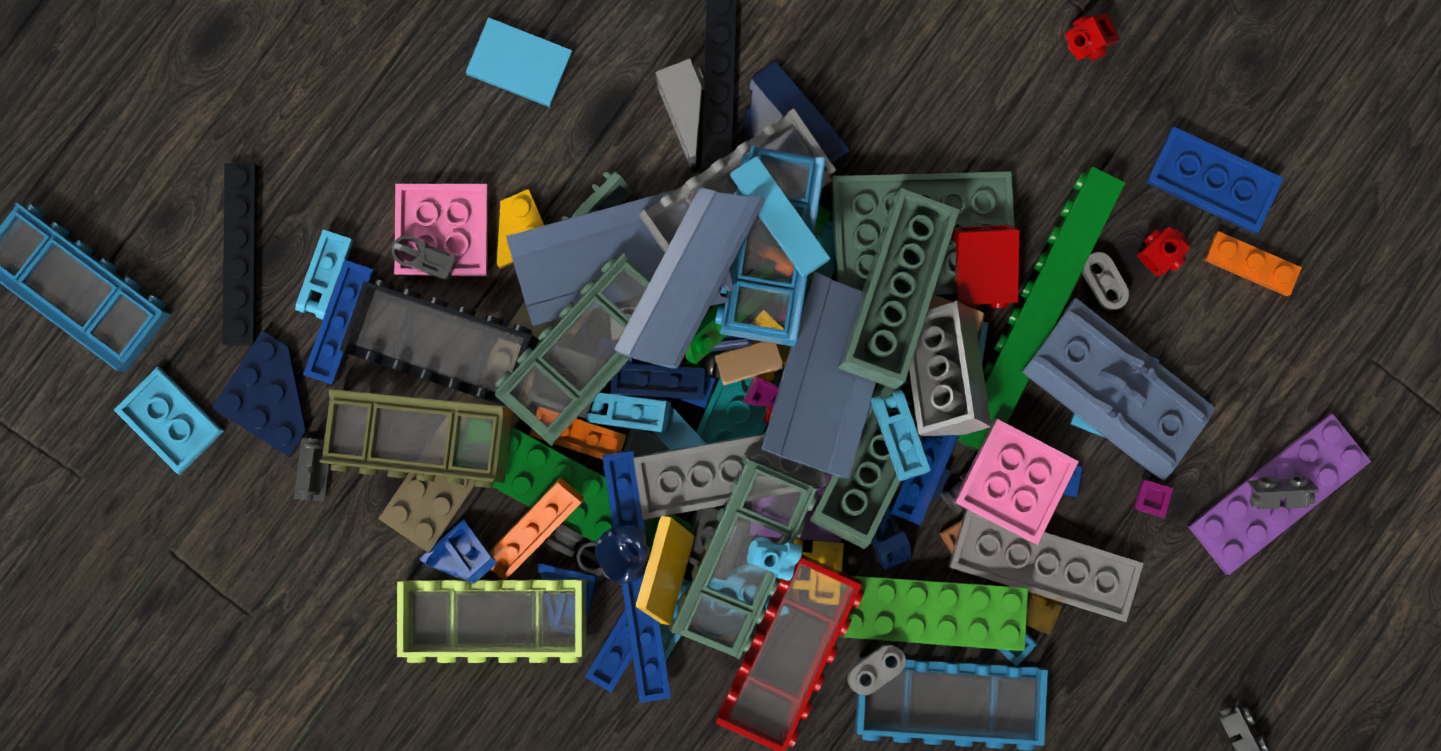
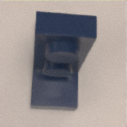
M887 508L871 541L884 572L912 558L909 540L904 531L901 532L891 511Z

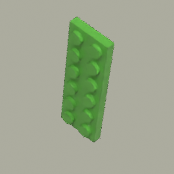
M852 576L861 580L862 586L860 589L865 592L857 608L852 606L848 617L852 620L845 636L839 634L838 637L1025 651L1028 588ZM841 583L840 587V599L847 586L843 583Z

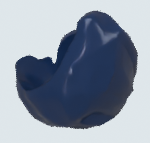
M616 525L605 531L596 540L595 555L598 564L612 582L625 584L634 582L644 575L650 556V548L646 542V535L640 527L635 525Z

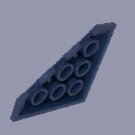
M776 61L751 78L749 89L752 92L750 109H746L743 133H746L745 141L748 142L757 136L764 128L772 123H776L794 108L834 167L847 158L849 149ZM792 129L764 147V149L810 156ZM774 165L790 189L806 179L809 174L808 170Z

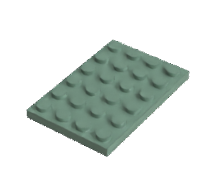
M1011 172L831 177L836 282L863 291L892 199L901 188L959 209L954 227L1013 225L1015 227ZM950 239L933 295L936 296L955 295L956 242Z

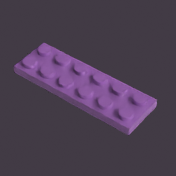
M1333 413L1328 414L1188 525V528L1226 575H1230L1371 461ZM1293 475H1302L1310 478L1319 489L1318 493H1314L1315 503L1310 504L1309 507L1285 508V498H1281L1280 509L1258 510L1257 507H1251L1250 495H1254L1255 492L1249 486L1248 481L1259 480L1261 477L1289 479Z

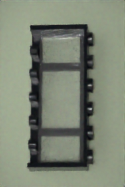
M376 279L375 284L363 282L339 351L507 407L495 396V392L498 389L495 384L506 371L512 374L519 367L520 364L517 360L526 349L531 348L534 350L540 340L531 335V329L517 324L514 325L513 329L503 326L504 320L490 315H486L485 320L475 317L476 311L459 306L457 311L447 308L449 303L431 297L428 302L420 299V293L403 288L402 293L392 290L394 285ZM525 377L510 393L517 400Z

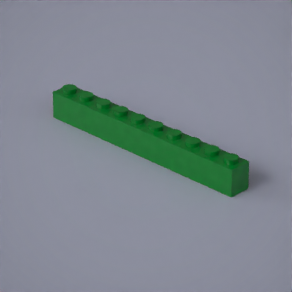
M1093 166L1086 174L1083 172L1079 174L1073 186L1077 192L1073 200L1067 199L1060 212V215L1064 218L1060 226H1054L1048 236L1047 242L1050 243V247L1046 254L1041 252L1033 267V269L1037 270L1033 281L1028 279L1020 293V296L1024 297L1020 307L1015 306L1008 317L1007 323L1011 324L1006 335L1001 333L993 348V350L997 351L993 362L988 360L983 368L991 424L994 419H999L1006 424L1008 423L1029 380L1021 371L1054 329L1125 185V182ZM989 428L965 435H958L956 441L978 452Z

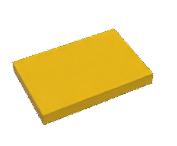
M666 516L660 517L636 607L659 623L671 625L695 536L672 517Z

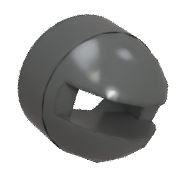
M711 351L700 360V367L706 369V376L712 378L720 377L718 366L713 368L714 362H716L715 355H719V352Z

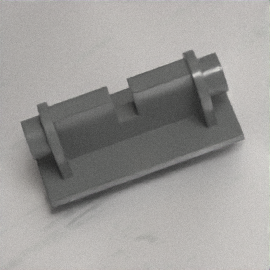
M301 438L294 499L325 502L329 464L319 463L322 460L324 440Z
M1293 475L1289 479L1261 477L1259 480L1248 481L1249 486L1255 492L1254 495H1250L1251 507H1257L1258 510L1280 509L1281 498H1285V508H1306L1310 504L1315 503L1314 493L1319 492L1318 487L1312 480L1302 475Z
M1241 699L1237 700L1234 710H1232L1231 706L1219 710L1221 714L1219 719L1229 738L1238 734L1242 736L1241 739L1232 743L1236 751H1271L1266 737L1263 734L1259 735L1253 725L1256 724V719L1249 706L1244 707Z

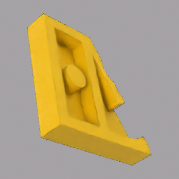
M529 189L500 202L497 265L500 269L513 263L506 236L545 226Z

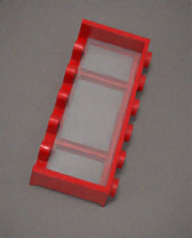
M801 554V558L795 564L792 578L789 581L779 579L777 589L769 601L763 620L758 625L752 644L746 652L720 708L716 724L775 751H786L788 746L793 748L800 733V730L796 729L800 718L806 720L813 703L809 701L813 690L819 692L826 676L822 673L826 662L832 664L839 647L835 645L839 634L845 636L852 619L848 617L852 606L857 608L862 600L865 591L860 589L862 586L861 580Z

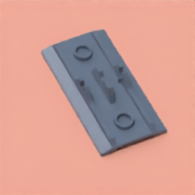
M702 187L699 188L614 351L630 358L668 368L677 369L709 307L728 301L727 297L720 295L719 288L724 285L727 291H733L729 268L765 201L764 197H747L719 193Z
M676 190L506 236L532 326L561 319L559 314L571 301L576 305L583 297L580 292L591 279L597 282L605 274L601 269L613 256L618 259L624 253L629 260L652 279L665 253L640 219L639 213L643 210H648L664 196ZM684 203L654 222L669 245L688 210ZM623 270L602 294L614 304L642 296L645 289ZM594 302L586 311L600 308V306Z
M814 271L812 272L802 307L798 339L795 346L790 347L761 449L825 473L849 479L876 384L874 381L837 368L862 291L836 282Z
M1073 298L1062 318L1021 371L1161 481H1165L1173 472L1215 410L1213 405L1077 298Z

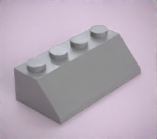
M958 301L928 310L909 368L918 435H965L992 427L974 311Z

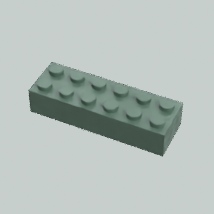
M903 188L894 196L837 367L838 369L893 389H897L905 383L959 209Z
M908 371L905 383L897 389L877 383L872 398L877 396L885 398L891 396V392L900 389L903 391L918 433L910 372ZM871 402L850 478L845 479L835 475L831 476L809 520L863 549L871 543L900 483ZM895 407L887 410L889 417L898 415Z

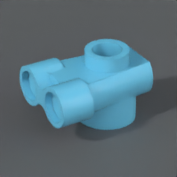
M757 537L749 545L747 562L773 572L776 578L789 581L794 574L795 564L801 558L802 547L786 542L784 545L773 544L767 537Z

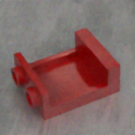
M1013 225L954 227L951 239L956 242L955 295L951 296V300L958 301L973 309H977L978 304H990V307L1005 308L1008 307V303H1018L1019 229Z

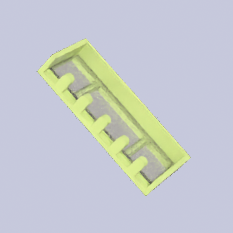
M466 580L398 581L397 657H407L408 663L426 662V657H437L438 663L456 662V657H468V663L487 662V657H498L499 663L517 662V657H529L530 663L548 662V657H560V663L579 662V657L587 655V580H478L475 584Z

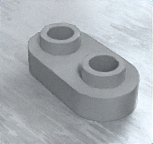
M1102 252L1091 254L1082 270L1087 284L1101 307L1106 310L1121 308L1129 298V290L1123 278L1107 254ZM1093 264H1098L1101 267L1100 274H1095L1092 271ZM1108 290L1115 292L1116 298L1114 301L1107 298Z
M893 645L879 647L849 670L847 681L850 688L860 695L874 693L904 670L906 664L905 655L901 649ZM888 656H894L895 664L892 667L886 666L885 660ZM863 674L870 676V681L867 685H861L860 677Z

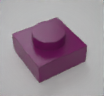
M1141 480L1133 509L1165 518L1173 488L1148 480Z

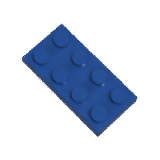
M1172 127L1146 183L1257 234L1284 178L1185 131Z

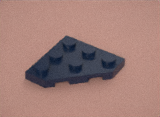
M262 331L212 408L283 454L292 457L301 443V438H304L308 432L301 406L302 400L298 381L293 368L292 352L289 346Z

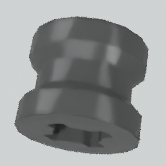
M560 524L555 529L553 536L548 537L546 544L573 557L576 543L581 541L584 536Z

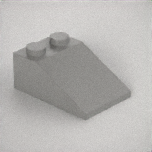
M689 58L655 73L657 88L690 168H694L697 163L702 101L701 91L705 90L703 84L705 80L698 65L693 67Z

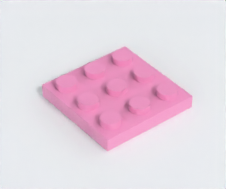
M395 184V240L400 236L410 235L426 242L428 246L449 253V256L454 253L457 261L455 266L451 268V276H488V185ZM413 241L401 243L404 246L419 251L418 245ZM400 250L397 251L399 258L404 262H411L416 259L413 255ZM395 260L394 275L432 276L411 267H404Z
M994 419L991 424L992 427L989 428L953 502L1038 545L1079 461L999 419Z

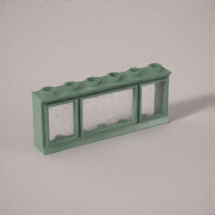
M624 253L618 259L613 256L603 266L601 271L605 274L597 282L591 279L581 290L580 293L583 297L576 305L571 301L559 314L562 320L554 328L550 324L538 337L541 343L534 350L531 348L526 349L517 360L520 364L519 367L512 374L506 371L495 384L498 387L495 396L551 446L630 359V357L617 353L614 349L651 278L629 260Z
M743 455L742 458L745 466L739 479H734L730 486L732 495L726 508H721L718 512L717 520L719 524L713 537L708 536L705 541L704 548L706 553L701 564H696L692 570V584L688 592H683L679 599L681 608L675 620L672 619L671 625H668L672 633L680 634L732 655L737 659H740L743 651L747 652L753 640L751 633L756 623L760 624L766 611L764 604L768 596H772L775 593L779 579L774 577L773 572L747 562L750 543L757 537H767L773 544L784 545L786 542L793 543L794 539H799L803 532L804 522L802 521L806 512L813 509L817 500V494H815L817 489L810 482L746 455Z

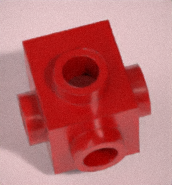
M1107 13L1092 17L1086 15L1073 22L1074 28L1065 33L1068 40V48L1078 61L1086 58L1095 61L1108 53L1106 48L1121 40Z
M1169 226L1161 232L1158 229L1154 230L1144 240L1147 246L1136 256L1156 277H1159L1169 269L1173 272L1177 270L1187 260L1184 255L1191 248L1186 244V237L1179 230H1172Z

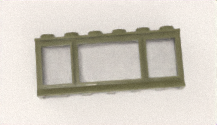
M329 389L330 400L323 455L319 463L331 464L330 470L349 472V468L352 466L359 467L360 474L377 475L378 469L388 470L387 477L406 479V473H415L416 480L435 482V476L445 477V483L464 485V479L475 480L474 486L493 488L494 482L505 483L513 411L510 408Z

